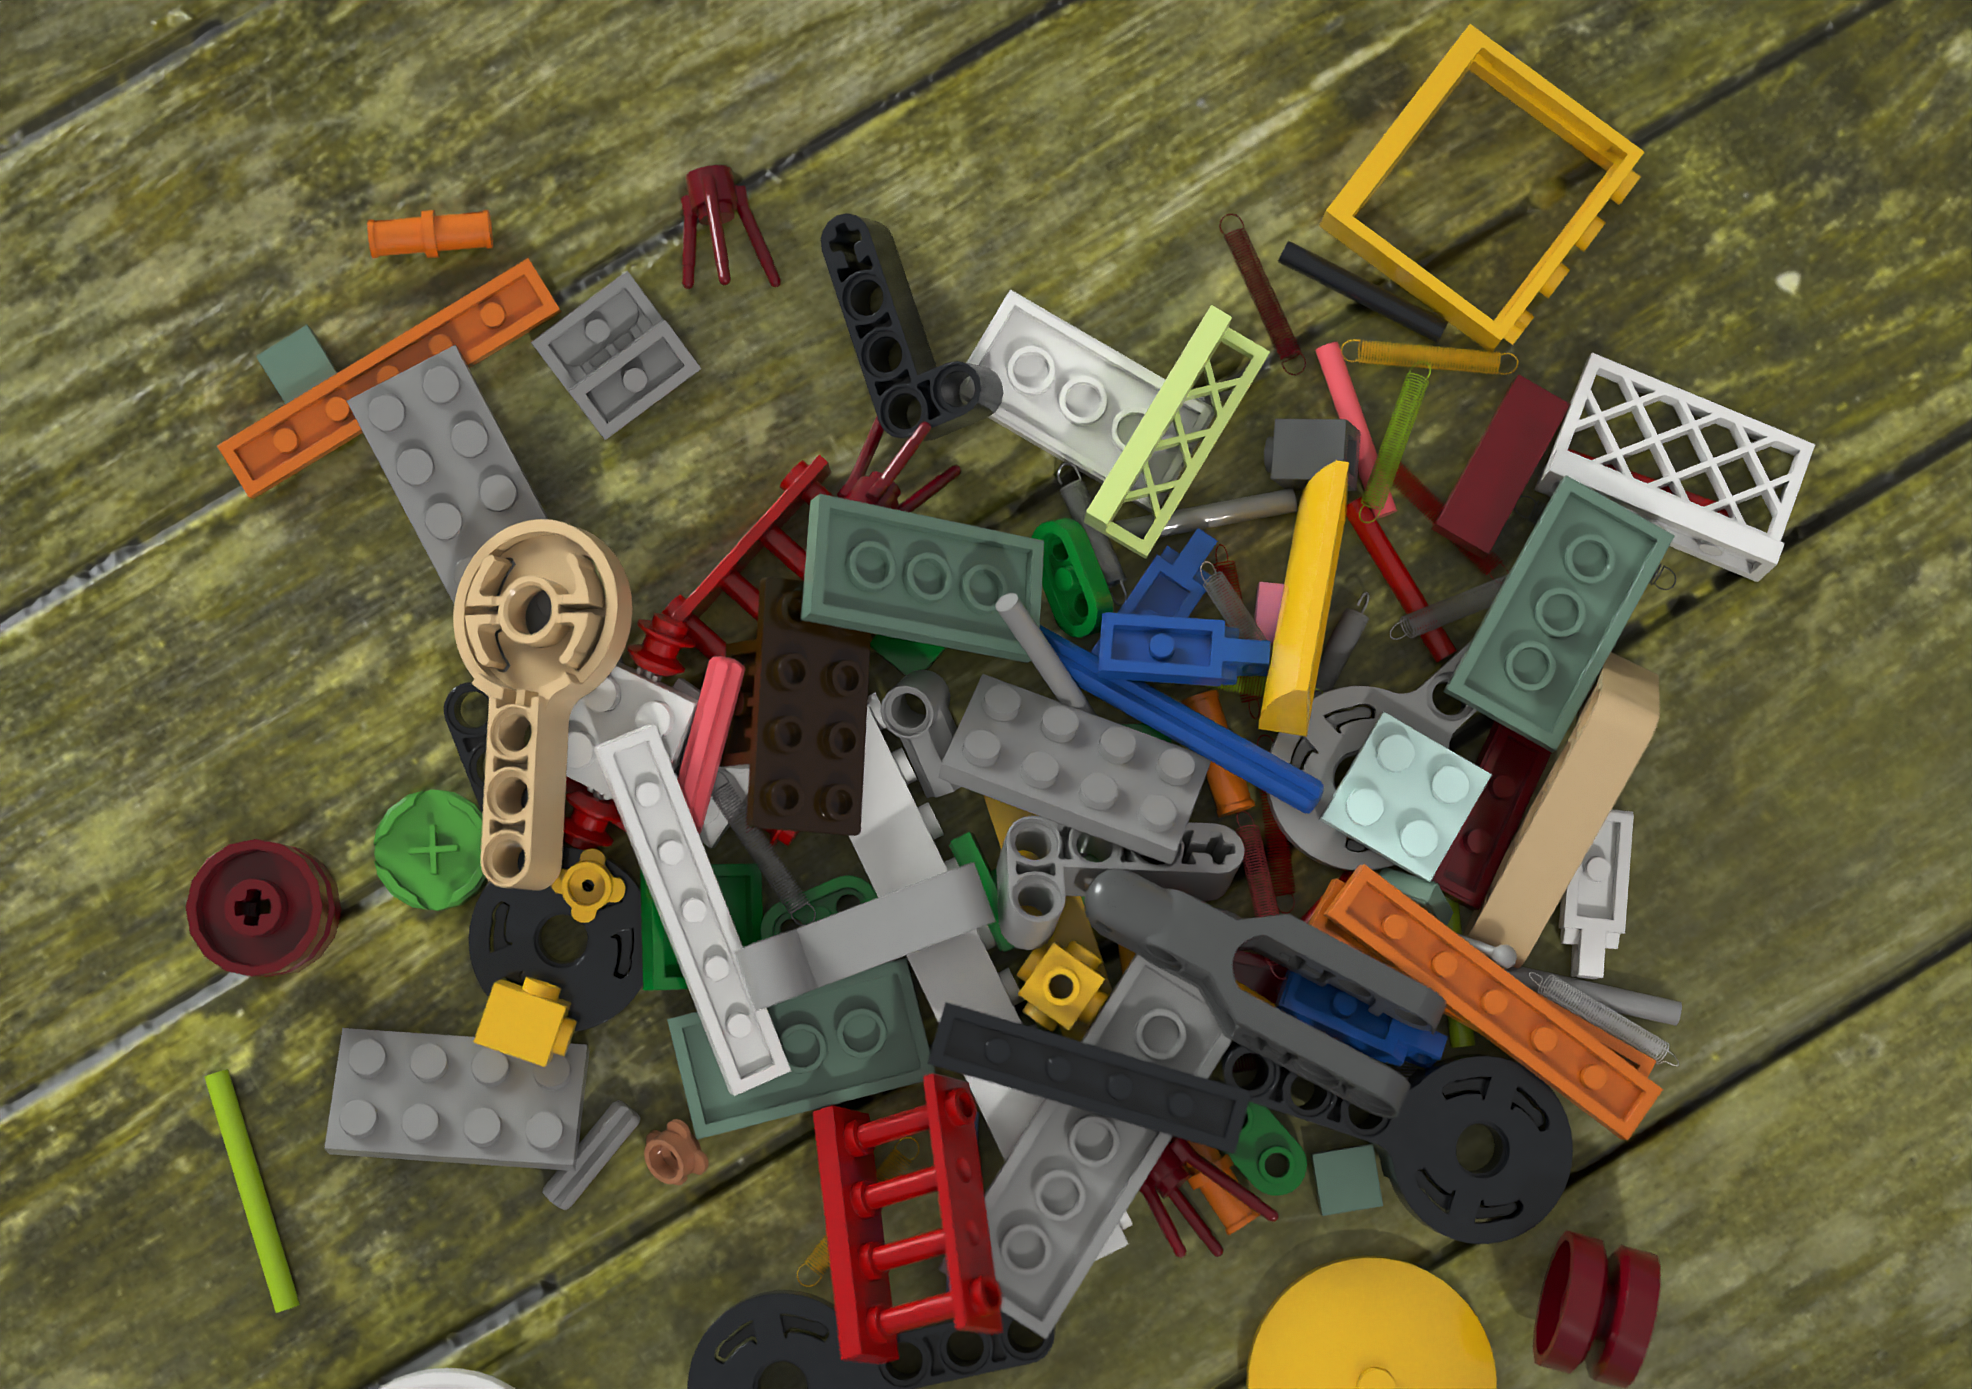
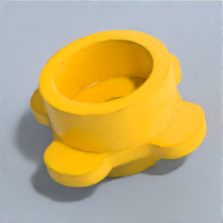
M591 848L583 851L580 861L569 869H561L558 878L551 885L553 891L562 894L567 904L572 907V917L581 923L594 920L598 909L608 902H619L624 897L626 891L624 881L621 878L613 877L605 865L606 857L604 853L598 849ZM585 880L593 881L594 889L587 892L583 889L582 884Z

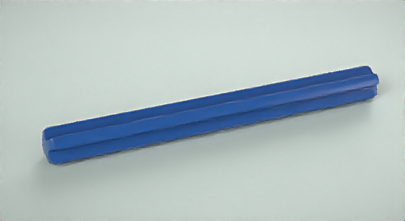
M1040 625L1041 632L1078 687L1303 813H1311L1317 806L1324 792V785L1320 780L1142 681L1098 678L1099 657Z

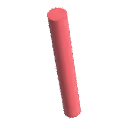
M1332 342L1317 348L1315 351L1339 419L1348 420L1361 432L1358 474L1365 491L1378 455L1338 342ZM1391 491L1378 518L1397 511ZM1371 508V511L1375 518L1377 517L1380 509Z

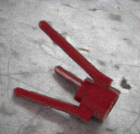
M710 165L690 171L685 178L688 195L681 198L684 214L683 287L691 289L694 286L698 217L700 224L709 225L719 282L722 285L730 283L729 260L723 224L734 219V210H737L770 285L772 287L780 286V276L749 207L746 187L735 185L733 170L725 165Z
M876 416L851 475L839 490L837 496L843 499L911 513L961 474V468L958 465L951 466L899 504L897 499L901 495V491L894 480L920 447L919 445L930 432L931 425L928 422H922L911 437L907 439L884 472L873 471L867 477L865 474L884 433Z
M1181 1138L1176 1139L1173 1143L1171 1140L1168 1142L1139 1189L1162 1233L1178 1258L1185 1257L1187 1251L1159 1195L1162 1199L1170 1198L1214 1256L1220 1257L1224 1251L1212 1234V1231L1179 1189L1191 1176L1184 1167L1187 1163L1268 1221L1276 1222L1279 1218V1214L1275 1209L1197 1153L1187 1140Z

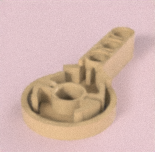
M536 519L520 522L505 528L490 538L477 551L466 567L457 589L453 612L455 640L461 659L474 678L471 684L489 697L481 841L482 871L485 877L496 886L534 891L543 890L551 886L558 878L562 867L568 733L571 711L581 698L596 689L613 671L625 649L632 621V597L628 578L614 552L602 540L590 532L555 520ZM588 558H591V559L595 562V564H596V566H597V570H598V572H599V574H600V576H601V578H602V580H603V584H604V588H605V594H606V599H605V596H604L603 588H602L601 582H600V580H599V577L597 576V574H596V572H595V566H594V564L592 563V561L589 560ZM513 560L516 565L513 567L508 577L506 578L500 596H497L505 575L512 567L511 561ZM545 590L552 604L551 617L541 631L531 635L526 625V610L531 599L540 591ZM496 631H501L498 633L499 643L504 653V656L510 664V667L505 672L503 670L507 666V663L505 662L499 651L495 637ZM531 724L532 736L528 745L525 746L524 735L526 729ZM527 787L529 792L528 802L524 809H522L521 796ZM524 849L525 864L521 872H519L518 857Z

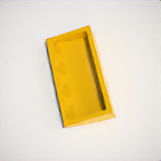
M1336 460L1325 466L1308 481L1301 494L1258 729L1307 737L1346 520L1349 462Z

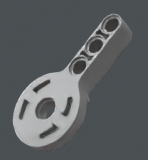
M1471 641L1411 693L1398 694L1369 686H1350L1331 690L1314 698L1307 737L1302 736V739L1299 741L1300 735L1278 732L1270 753L1300 769L1306 754L1311 753L1302 771L1320 780L1324 785L1323 795L1311 813H1303L1267 793L1270 810L1277 825L1285 837L1300 852L1322 865L1343 871L1354 872L1362 864H1365L1372 870L1394 865V863L1370 849L1359 852L1367 848L1354 840L1346 841V838H1349L1348 836L1319 820L1337 790L1335 785L1336 769L1344 759L1356 757L1382 712L1391 715L1449 749L1453 733L1477 710L1461 702V708L1456 715L1443 714L1435 707L1432 694L1436 685L1448 684ZM1357 705H1366L1374 710V718H1370L1371 710L1366 707H1357L1351 711L1340 712L1324 718L1325 715L1331 712L1352 708ZM1345 724L1339 728L1340 733L1335 730L1337 726Z

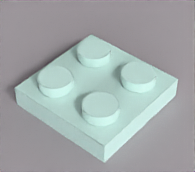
M1382 712L1319 820L1412 875L1430 882L1492 774L1391 715Z

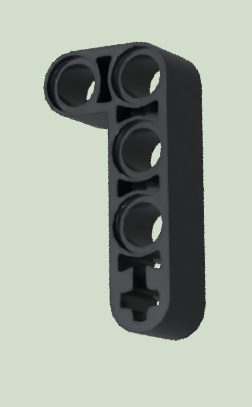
M847 213L837 215L828 221L821 236L822 253L883 430L893 437L908 439L922 422H928L931 425V430L923 441H930L994 414L1001 405L1003 398V386L997 373L988 367L960 361L936 366L900 256L889 229L880 222ZM880 286L883 292V302L880 309L873 314L870 308V298L874 290ZM899 342L902 348V359L898 367L892 370L888 357L893 345ZM971 376L975 387L974 396L964 406L960 399V386L964 379ZM917 398L921 405V417L918 423L911 427L907 417L908 407Z

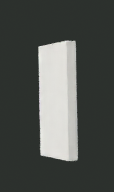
M1012 290L1007 294L966 362L990 368L997 373L1002 382L1003 398L1001 405L994 414L988 417L989 419L1061 461L1072 463L1080 472L1101 484L1104 483L1165 382L1164 378ZM971 376L964 379L960 386V399L965 405L974 396L975 387ZM1198 398L1185 401L1179 410L1185 434L1207 429L1215 416L1213 407ZM1173 422L1162 440L1177 436ZM1199 441L1188 443L1190 455H1192ZM1179 446L1155 451L1148 462L1154 485L1177 480L1185 467ZM1141 473L1131 491L1146 488L1143 473ZM1169 492L1157 494L1160 507ZM1149 497L1132 501L1153 514Z

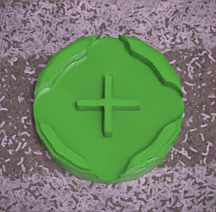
M432 789L409 794L389 808L376 829L374 839L376 861L374 863L379 879L390 894L414 908L442 911L461 906L481 892L488 879L485 877L481 867L483 815L480 807L458 793Z

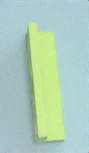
M1212 305L1085 513L1084 523L1145 559L1148 557L1270 354V351L1229 328L1232 317ZM1220 342L1251 359L1240 378L1220 383L1215 382L1210 359ZM1204 371L1207 386L1193 389ZM1233 389L1222 408L1219 393ZM1210 395L1216 417L1211 428L1185 434L1179 413L1182 405L1187 400ZM1173 422L1177 436L1162 440ZM1203 440L1191 459L1188 443ZM1179 446L1185 466L1182 476L1179 480L1154 485L1148 463L1153 453ZM1143 473L1146 488L1131 491L1139 476ZM1172 491L1160 510L1157 494ZM1149 497L1154 522L1143 540L1112 522L1124 502Z

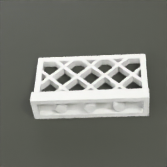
M1591 353L1584 365L1570 402L1571 405L1566 412L1548 462L1543 467L1534 490L1552 497L1561 479L1567 475L1675 535L1670 544L1671 547L1755 582L1760 581L1778 564L1785 544L1781 542L1815 444L1595 353ZM1599 375L1618 383L1627 402L1601 412L1591 391L1595 376ZM1637 391L1645 395L1639 397ZM1657 401L1673 406L1682 426L1657 435L1644 406ZM1585 407L1589 417L1579 420ZM1632 412L1645 440L1619 449L1606 421ZM1693 415H1696V416L1701 417V418L1695 420L1694 417H1693ZM1712 424H1718L1729 429L1738 449L1713 458L1700 429ZM1594 426L1607 454L1589 460L1567 450L1574 433ZM1687 434L1701 463L1675 472L1662 444ZM1749 438L1756 440V442L1751 443ZM1768 447L1776 448L1794 456L1788 474L1772 481L1769 480L1756 452ZM1650 449L1663 478L1647 484L1633 478L1624 458ZM1743 457L1757 486L1732 496L1718 467ZM1612 463L1616 470L1608 468L1605 465ZM1706 472L1719 501L1705 507L1689 501L1680 481ZM1669 486L1673 494L1666 492L1660 488ZM1783 487L1780 498L1778 499L1775 493V489ZM1762 495L1772 516L1767 533L1746 525L1737 504ZM1725 509L1729 517L1717 513V511Z

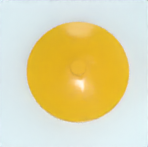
M1363 1255L1346 1257L1317 1266L1301 1275L1277 1296L1267 1309L1254 1334L1248 1356L1247 1389H1497V1376L1491 1345L1485 1330L1467 1302L1453 1288L1432 1273L1412 1263L1383 1256Z

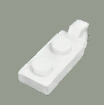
M1611 809L1561 898L1559 917L1561 944L1573 945L1571 977L1586 979L1603 978L1605 948L1618 949L1620 934H1625L1634 818L1632 811Z

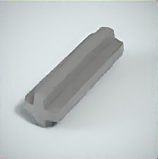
M620 1100L613 1102L579 1143L576 1171L557 1170L543 1187V1194L560 1209H569L640 1123L639 1115L626 1103Z

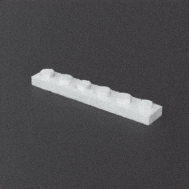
M648 724L594 746L593 749L729 1093L736 1096L790 1072V1066L767 1008L756 1011L734 953V951L743 948L656 724Z

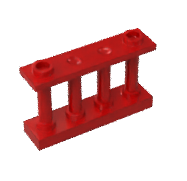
M818 455L810 465L804 460L800 461L781 482L779 487L784 491L781 497L687 599L682 594L678 595L661 612L663 615L686 624L689 627L686 636L695 641V648L709 660L713 656L725 657L727 643L699 617L723 591L758 622L759 590L740 573L763 547L767 548L804 581L806 551L781 528L804 502L810 506V500L819 494L834 496L822 485L831 474L829 463L821 455Z
M935 1073L923 1076L926 1096L925 1105L874 1121H870L868 1113L833 1105L813 1111L841 1360L871 1364H882L899 1359L897 1334L899 1332L951 1318L955 1319V1326L958 1330L986 1334L1003 1332L1000 1313L1002 1292L995 1276L974 1122L977 1109L975 1100L970 1093L969 1082ZM930 1130L934 1166L877 1182L874 1158L875 1146ZM938 1191L943 1228L885 1244L881 1215L882 1208ZM946 1254L951 1291L893 1307L889 1280L890 1270Z

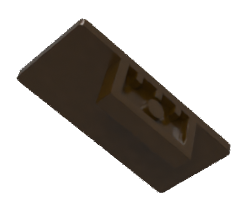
M772 576L762 578L759 590L757 639L726 644L725 657L735 659L743 664L745 673L719 767L749 768L746 819L749 827L857 836L861 831L871 633L801 620L804 581Z

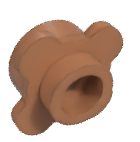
M673 1119L667 1124L666 1130L662 1132L653 1130L646 1136L645 1162L650 1172L659 1181L665 1184L682 1185L687 1181V1175L691 1173L701 1175L708 1169L709 1162L706 1154L701 1151L699 1141L696 1140L694 1134L690 1132L688 1125L682 1120Z

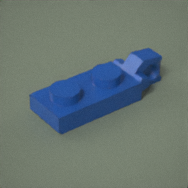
M1197 528L1180 554L1167 545L1160 556L1156 555L1117 613L1188 618L1206 592L1203 587V578L1206 581L1212 575L1201 569V576L1200 567L1218 541ZM1100 639L1090 652L1099 657Z
M1105 612L1102 613L1098 678L1221 687V684L1236 685L1237 676L1268 675L1271 641L1239 639L1240 629L1225 626V620Z
M1287 969L1286 979L1283 980L1274 1005L1275 1008L1356 1051L1383 1063L1387 1062L1401 1066L1406 1061L1426 1069L1441 1059L1448 1036L1437 1031L1433 1035L1431 1031L1410 1027L1385 1013L1378 1017L1367 1011L1369 1005L1327 983L1324 987H1321Z

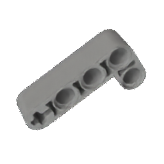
M1041 816L1022 817L1009 828L996 867L998 915L1001 934L1010 944L1025 950L1038 949L1047 944L1063 911L1065 896H1085L1088 887L1097 875L1108 869L1131 871L1164 889L1181 891L1200 901L1216 900L1226 893L1244 859L1245 849L1242 839L1235 831L1224 825L1188 822L1172 865L1159 860L1157 861L1160 865H1154L1143 860L1141 857L1143 854ZM1018 851H1030L1037 855L1039 860L1027 859ZM1079 853L1092 854L1100 862H1090ZM1028 905L1035 907L1044 916L1029 915L1020 906Z
M973 862L795 930L751 944L734 951L755 1010L758 1011L996 922Z

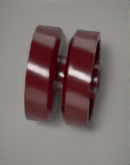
M259 839L229 844L209 857L191 881L186 903L190 935L202 954L227 972L252 977H276L300 972L321 958L336 936L342 911L337 884L323 862L302 848ZM264 900L270 901V914L261 915L260 906Z
M1566 1230L1552 1253L1543 1280L1534 1325V1362L1545 1368L1571 1374L1585 1360L1589 1377L1594 1381L1624 1389L1630 1386L1642 1367L1657 1316L1661 1289V1266L1658 1255L1621 1245L1607 1258L1603 1240Z

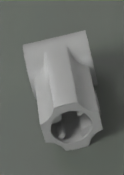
M922 669L906 675L886 694L882 700L880 712L883 723L888 730L900 737L926 798H937L954 792L961 787L938 778L941 763L957 731V727L948 709L951 698L948 685L935 672ZM906 693L914 694L923 701L926 708L925 715L914 712L908 706L905 697Z

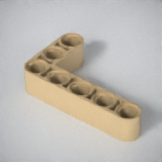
M1610 652L1577 712L1576 727L1508 847L1480 909L1473 911L1467 923L1464 936L1495 947L1503 944L1510 945L1517 954L1516 963L1513 965L1517 969L1524 964L1653 736L1660 716L1658 674Z

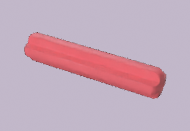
M713 656L709 660L677 779L698 834L701 833L745 673L743 664L735 659L723 656Z

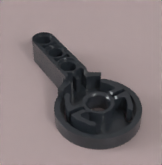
M472 682L458 685L448 694L444 703V717L483 815L485 785L483 761L486 757L488 721L478 728L468 725L462 718L461 704L464 698L473 692L483 694L488 701L489 697L471 684ZM527 787L521 796L522 807H525L528 802L529 792ZM563 841L561 869H569L579 862L581 853L585 850L575 848ZM524 849L518 857L519 872H521L525 864ZM605 855V865L613 877L621 878L624 881L626 887L625 895L619 902H608L606 907L598 909L595 919L591 922L582 923L588 936L587 947L579 958L572 961H560L551 957L544 949L541 939L543 927L551 917L557 915L572 916V907L567 904L562 894L554 892L551 886L543 890L534 891L500 887L489 882L476 903L469 928V953L472 967L480 986L488 998L496 981L505 977L507 981L523 986L525 978L530 977L561 988L558 998L572 1003L567 1018L577 1021L574 1032L600 1025L621 1012L643 987L641 885L622 865ZM585 880L587 883L594 887L593 881ZM584 883L582 884L585 891H592L589 886ZM500 902H504V903H502V904L499 905V907L497 908L496 913H495L496 923H495L494 937H493V939H494V951L492 952V951H491V929H492V925H493V913H494V909L496 908V906H497ZM615 934L621 937L622 943L621 959L617 972L625 975L631 968L628 975L623 978L614 974L619 954L618 938L612 937Z
M1233 1040L1211 1073L1213 1080L1216 1082L1250 1091V1102L1368 1141L1376 1149L1380 1158L1383 1175L1389 1178L1393 1190L1404 1207L1426 1227L1454 1240L1473 1244H1492L1510 1240L1526 1233L1552 1211L1569 1179L1573 1158V1141L1565 1110L1547 1083L1523 1065L1511 1060L1483 1054H1464L1443 1059L1424 1070L1417 1069L1406 1079L1411 1086L1397 1117L1387 1118L1370 1113L1364 1122L1354 1125L1349 1118L1348 1108L1350 1102L1314 1084V1093L1307 1103L1297 1106L1291 1098L1290 1090L1293 1081L1299 1075ZM1251 1053L1257 1062L1256 1076L1248 1085L1239 1087L1233 1079V1065L1241 1055ZM1517 1087L1520 1090H1522L1532 1100L1535 1106H1537L1543 1112L1546 1120V1125L1543 1129H1538L1539 1126H1542L1544 1124L1542 1114L1538 1109H1535L1532 1106V1104L1520 1092L1516 1090ZM1464 1090H1470V1091H1471V1093L1457 1094V1095H1453V1096H1450V1097H1447V1098L1444 1097V1096H1446V1095H1448V1094H1451V1093H1454V1092H1458V1091H1464ZM1483 1124L1493 1136L1494 1153L1491 1160L1484 1167L1468 1171L1461 1166L1457 1159V1141L1461 1133L1468 1126ZM1421 1169H1423L1427 1176L1433 1181V1183L1440 1188L1439 1191L1434 1186H1432V1184L1426 1179ZM1515 1201H1518L1520 1204L1519 1210L1513 1216H1510L1508 1218H1498L1492 1221L1475 1222V1219L1493 1218L1499 1215H1510L1517 1209Z
M767 1291L748 1297L733 1305L708 1328L694 1352L688 1374L687 1389H761V1377L765 1368L776 1362H789L796 1365L805 1375L807 1389H916L1035 1363L1043 1359L1051 1350L1055 1338L1056 1324L1046 1339L1044 1338L1035 1346L1024 1347L1017 1344L1011 1337L1009 1327L1014 1318L1000 1310L1003 1332L996 1334L976 1332L982 1338L984 1351L973 1360L958 1358L950 1348L949 1338L952 1333L958 1330L956 1329L954 1318L902 1331L897 1334V1343L908 1342L915 1345L920 1350L923 1359L922 1367L913 1373H902L896 1370L891 1362L871 1364L841 1360L836 1311L833 1303L814 1294L802 1291ZM749 1322V1323L746 1324L743 1328H741L734 1336H731L730 1338H728V1337H729L735 1330H737L740 1326H742V1325H744L745 1323ZM790 1328L808 1330L822 1337H824L829 1332V1337L826 1339V1341H824L823 1339L808 1333L790 1331ZM749 1337H756L757 1343L755 1340L746 1342L725 1363L717 1359L716 1352L722 1341L726 1340L720 1347L718 1355L725 1359L738 1344Z

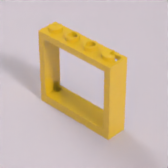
M1469 24L1327 208L1319 226L1485 350H1488V352L1491 350L1492 353L1502 339L1513 346L1535 317L1525 309L1536 294L1540 292L1546 298H1549L1571 270L1561 263L1571 248L1575 245L1584 252L1600 232L1606 222L1599 218L1597 214L1609 198L1618 205L1625 199L1641 177L1632 168L1644 154V151L1473 25ZM1469 70L1607 171L1495 320H1492L1356 219L1363 207Z

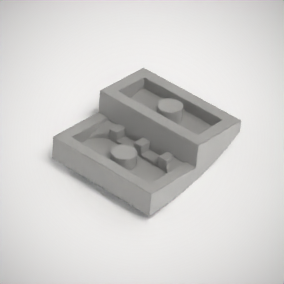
M625 271L531 341L532 345L604 440L608 439L701 369L628 271Z

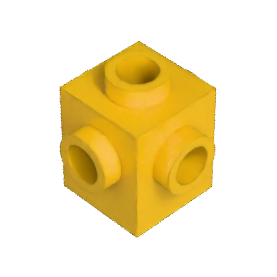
M1073 939L1066 948L1056 941L1048 951L1041 947L1034 949L1016 975L1026 982L1018 995L1028 1001L1022 1011L1051 1032L1055 1030L1058 1024L1070 1030L1077 1019L1088 1026L1109 996L1099 989L1106 979V976L1097 970L1103 960ZM1058 974L1068 976L1073 982L1072 994L1064 999L1055 997L1049 989L1051 979Z

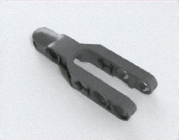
M1108 869L1097 875L1086 891L1084 899L1085 914L1090 925L1100 935L1135 952L1151 964L1198 988L1225 1037L1370 1113L1387 1118L1398 1116L1411 1086L1408 1080L1391 1068L1239 989L1233 974V957L1236 951L1253 950L1321 987L1328 983L1369 1005L1367 1011L1378 1017L1385 1013L1410 1027L1431 1031L1433 1035L1447 1005L1444 998L1437 992L1290 914L1236 920L1193 896L1174 889H1164L1124 869Z

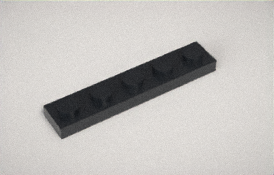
M945 1002L927 1063L1235 1154L1251 1092L948 1002Z

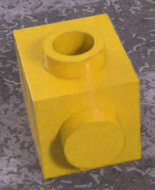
M526 977L523 986L500 979L493 985L473 1043L546 1067L552 1061L554 1053L565 1056L577 1024L576 1020L567 1018L572 1003L559 999L561 988L553 984Z

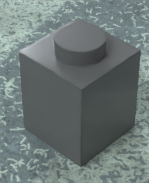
M1275 419L1274 437L1269 436L1265 443L1264 463L1266 471L1271 473V479L1284 489L1303 490L1308 481L1325 466L1336 460L1349 462L1348 491H1357L1361 432L1346 419Z

